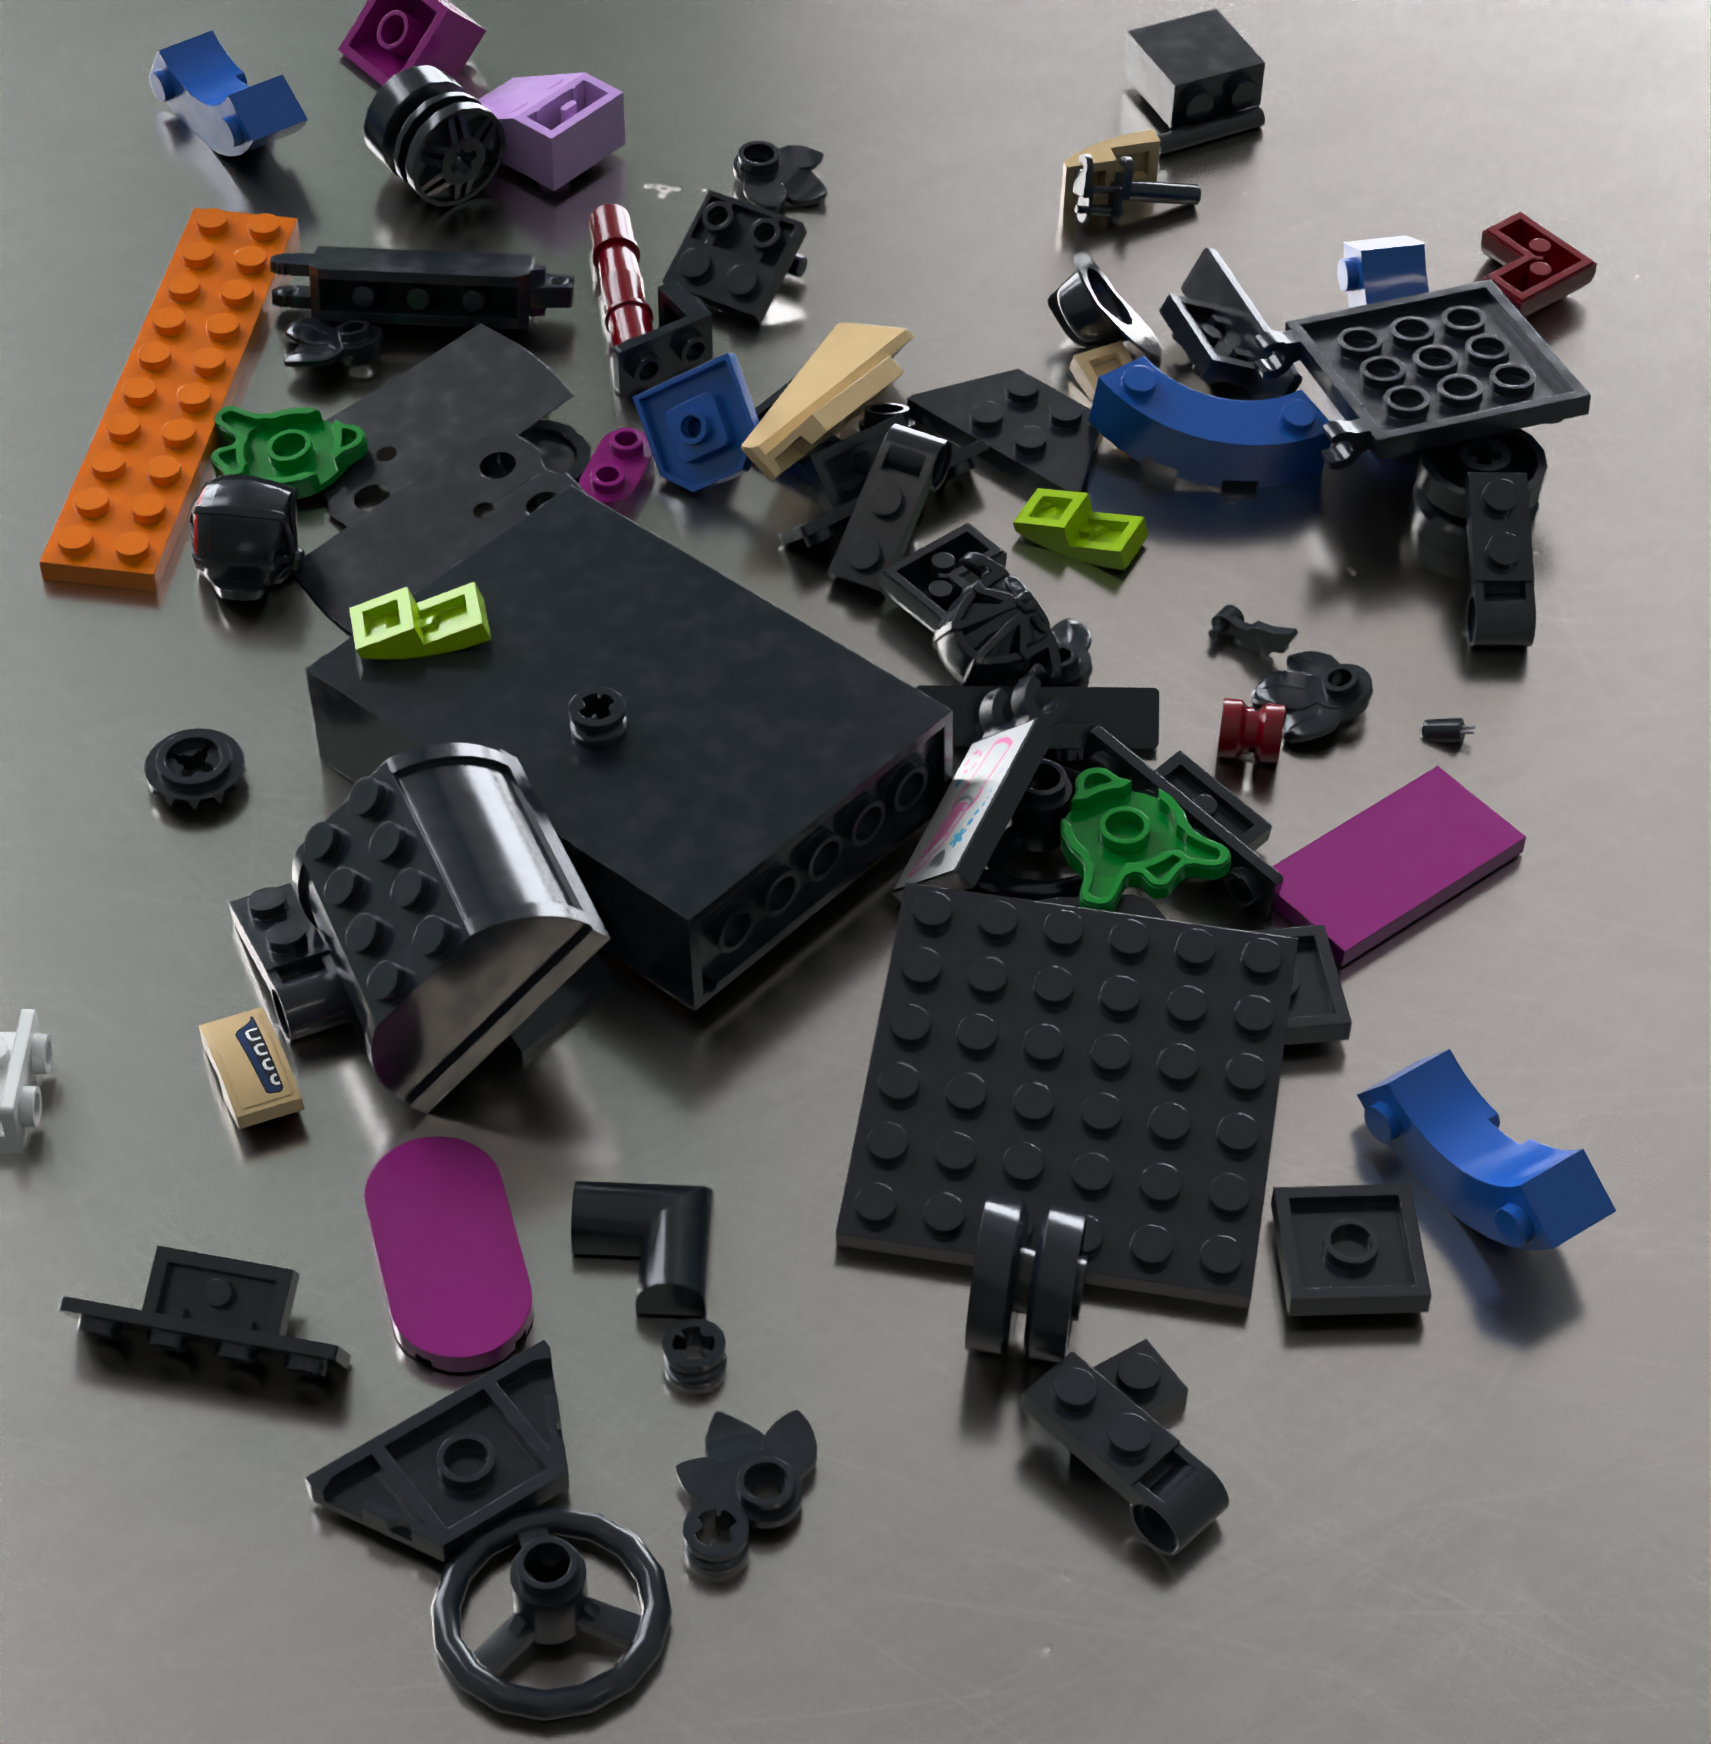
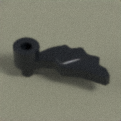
M1226 605L1212 618L1211 624L1213 628L1208 632V635L1213 640H1217L1220 636L1227 638L1234 635L1251 652L1259 651L1268 657L1272 652L1283 654L1299 632L1296 628L1277 627L1261 621L1249 624L1244 622V616L1237 607Z

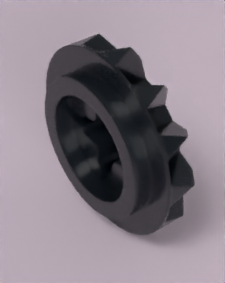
M195 728L173 733L155 744L146 757L144 772L152 795H163L170 807L187 800L196 810L201 800L209 798L221 804L224 791L239 790L241 774L246 772L243 750L232 737L212 729ZM206 764L207 773L196 771L200 766ZM184 770L196 772L191 777H185Z

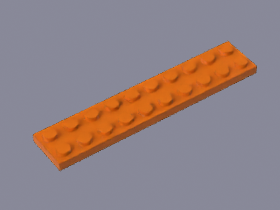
M193 208L41 556L39 564L43 580L152 592L158 591L219 438L215 426V415L222 408L232 406L272 306V290L280 286L284 276L271 272L270 257L276 254L293 253L300 236L298 218L280 217L268 213L230 212L218 208Z

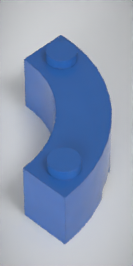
M213 30L159 50L150 71V85L157 99L160 102L167 101L179 119L209 148L226 156H238L294 134L303 128L308 120L283 74L251 87L247 85L245 73L227 54Z
M1408 236L1344 242V258L1339 260L1337 272L1341 290L1343 292L1348 291L1350 308L1429 292L1424 243Z
M1145 356L1098 377L1088 419L1106 439L1137 461L1142 463L1145 457L1157 463L1177 470L1176 478L1221 487L1223 480L1256 481L1257 488L1286 484L1309 477L1322 471L1325 461L1321 457V451L1329 449L1331 442L1322 431L1323 425L1330 421L1302 389L1289 395L1266 400L1245 401L1219 398L1198 392L1176 382L1155 367Z
M1450 1049L1418 1060L1357 1094L1365 1109V1123L1373 1137L1379 1142L1387 1144L1398 1160L1451 1214L1490 1239L1523 1250L1541 1251L1554 1249L1616 1212L1584 1149L1561 1150L1541 1144L1533 1139L1519 1144L1499 1130V1114L1470 1082Z

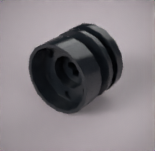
M430 65L412 66L393 75L374 96L367 109L363 127L366 146L373 155L392 173L400 176L404 183L413 189L425 202L438 207L458 205L477 195L491 181L500 166L506 144L503 126L495 114L487 107L482 106L475 97L468 95L465 89L447 73Z

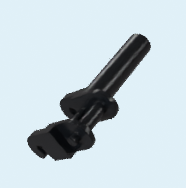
M1080 154L1079 163L1083 164V169L1075 170L1073 193L1079 195L1078 203L1075 206V213H1077L1080 223H1087L1090 216H1107L1110 224H1117L1120 216L1123 215V200L1129 202L1197 205L1200 202L1201 188L1198 184L1132 181L1134 163L1132 158L1127 156L1120 157L1119 164L1124 167V171L1116 172L1115 181L1111 182L1110 186L1091 185L1093 174L1092 156L1090 154ZM1094 193L1109 194L1107 205H1092Z

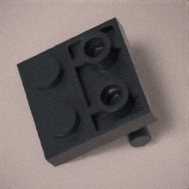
M708 190L662 283L664 285L677 280L693 296L699 297L705 305L761 325L786 274L801 277L806 270L807 257L799 255L797 252L807 234V230L803 222Z

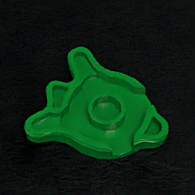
M227 406L217 412L214 420L218 435L232 445L216 449L212 453L211 462L214 471L219 476L244 474L284 483L296 488L297 499L316 494L333 484L350 465L360 460L366 454L368 441L364 430L359 426L343 424L336 419L334 423L323 420L321 412L314 408H290L273 413L258 414L248 412L236 406Z
M1099 767L1084 770L1076 778L1075 795L1071 800L1070 812L1065 819L1061 820L1060 844L1061 851L1068 865L1083 881L1079 893V907L1114 912L1126 888H1142L1149 897L1163 899L1168 897L1185 878L1195 877L1214 880L1223 878L1229 872L1231 864L1229 850L1222 844L1204 838L1194 831L1189 825L1182 808L1172 796L1158 788V799L1144 793L1132 791V780L1119 778L1108 769Z

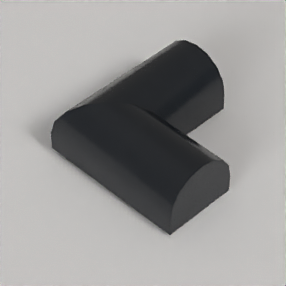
M966 523L880 571L879 585L881 591L934 634L951 604L961 595L963 588L979 580V577L963 567L959 562L960 559L967 552H976L989 557L1005 568L1007 553L970 523Z
M575 1181L571 1214L572 1254L640 1256L635 1302L636 1313L706 1316L715 1193L712 1187Z

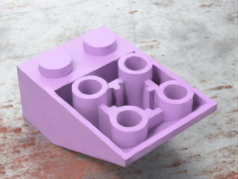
M586 72L511 78L478 99L482 106L487 107L495 114L503 126L506 144L501 162L553 191L625 145L623 92Z

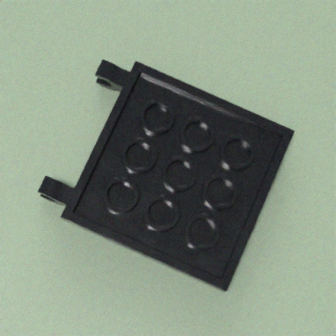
M1491 279L1286 321L1285 331H1265L1258 334L1255 338V342L1263 353L1274 352L1269 358L1254 361V367L1262 378H1278L1284 375L1295 362L1300 360L1345 420H1333L1323 425L1322 431L1332 444L1341 442L1335 448L1321 451L1322 459L1333 470H1340L1351 466L1363 452L1368 450L1375 459L1385 457L1396 458L1409 452L1437 446H1452L1460 441L1489 435H1504L1512 430L1540 424H1555L1564 419L1589 414L1591 394Z

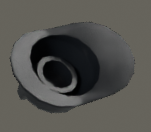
M1076 252L1074 256L1076 271L1048 298V306L1065 334L1075 344L1090 350L1118 341L1126 342L1129 340L1144 353L1152 357H1160L1162 353L1161 346L1150 328L1114 290L1103 271L1093 259L1084 252Z

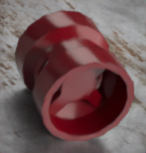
M1224 698L1217 758L1235 760L1240 755L1254 753V757L1259 763L1278 765L1286 705L1266 703L1260 708V711H1256L1254 707H1248L1243 700Z

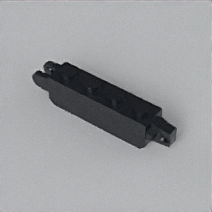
M318 246L315 253H282L270 257L271 272L278 275L309 276L310 286L284 285L274 288L272 290V304L285 308L311 309V317L319 321L346 322L354 319H363L369 323L473 327L477 318H482L488 322L487 327L520 329L529 326L532 317L545 316L546 308H571L575 300L574 276L546 273L545 265L535 264V255Z

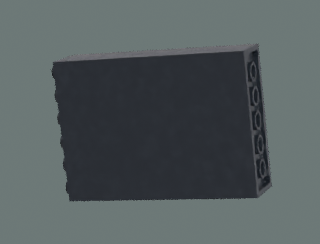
M572 485L540 505L536 510L507 530L499 533L494 539L465 559L457 562L452 568L420 590L412 593L413 598L418 603L475 582L484 598L491 640L442 654L407 659L360 658L355 649L354 636H351L305 668L319 758L354 783L363 777H369L385 760L392 756L433 744H477L497 751L502 749L517 757L610 936V939L601 948L694 1011L930 820L952 782V709ZM590 687L611 688L620 693L625 699L628 732L625 738L617 745L607 749L593 750L582 747L572 738L568 704L572 697L581 690Z

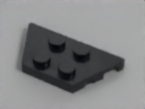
M1019 368L913 394L907 398L909 417L960 447L985 439L989 449L975 456L1035 491L1037 488L1081 492L1085 479L1089 478L1093 466L1094 453L1098 451L1103 436L1088 421L1090 408Z
M542 1340L305 1477L308 1495L315 1503L446 1562L469 1539L515 1512L533 1510L568 1489V1465L562 1437L550 1346L545 1340Z

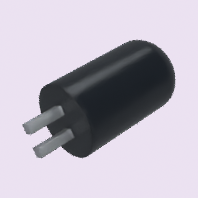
M1463 718L1427 719L1421 725L1420 734L1423 739L1428 741L1464 742L1465 734H1474V730L1468 729H1475V725H1465Z

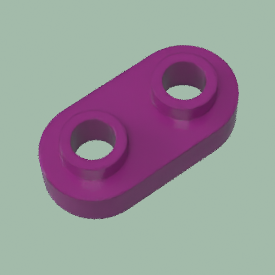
M625 427L606 434L600 440L591 457V461L579 481V485L589 496L623 516L629 514L635 508L655 469V460L645 433L634 428Z

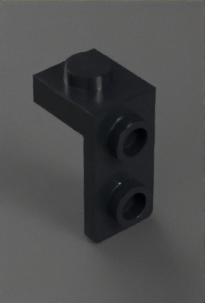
M677 280L658 287L659 328L616 345L613 348L614 388L621 395L713 358L712 313L707 310L704 302L699 297L693 296Z

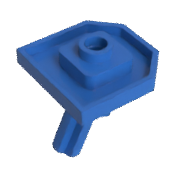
M727 352L632 397L660 477L692 492L702 493L750 470L752 461L742 451L741 445L757 426L759 419L735 353Z

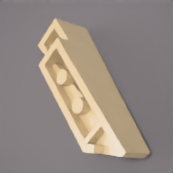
M857 323L836 324L742 443V451L770 482L774 481L861 414L866 406L873 404L904 373L893 358L914 336L906 328Z

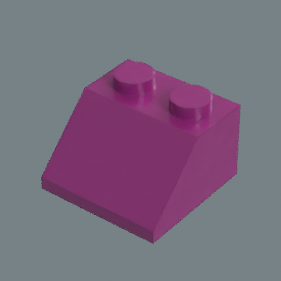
M368 0L337 50L382 86L393 75L412 66L430 65L453 77L460 74L487 30L448 0Z

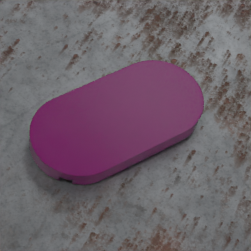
M444 1136L418 1138L390 1150L372 1168L365 1184L364 1199L367 1220L391 1322L398 1342L413 1357L416 1358L417 1353L422 1358L431 1360L432 1367L449 1372L475 1371L502 1361L516 1349L515 1342L522 1337L524 1330L525 1334H527L533 1320V1297L502 1176L496 1163L478 1146L465 1140Z

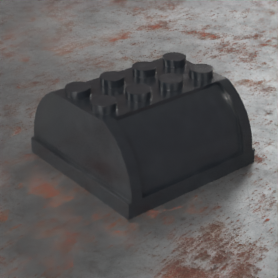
M441 743L422 746L390 757L369 777H363L358 780L352 787L349 797L325 821L318 822L310 828L304 842L297 848L294 856L292 880L296 896L307 918L319 929L365 1032L366 1052L375 1074L388 1091L406 1101L409 1107L426 1114L610 939L518 758L502 749L497 751L489 747L470 743Z

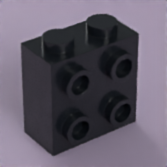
M1217 8L1127 31L1124 75L1170 129L1188 126L1194 122L1228 115L1260 105L1265 61Z

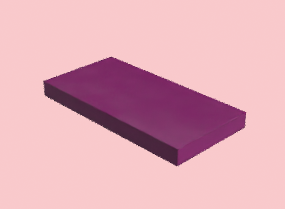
M1436 766L1272 866L1284 879L1275 909L1296 927L1324 925L1334 960L1343 966L1522 853L1526 836L1442 768Z

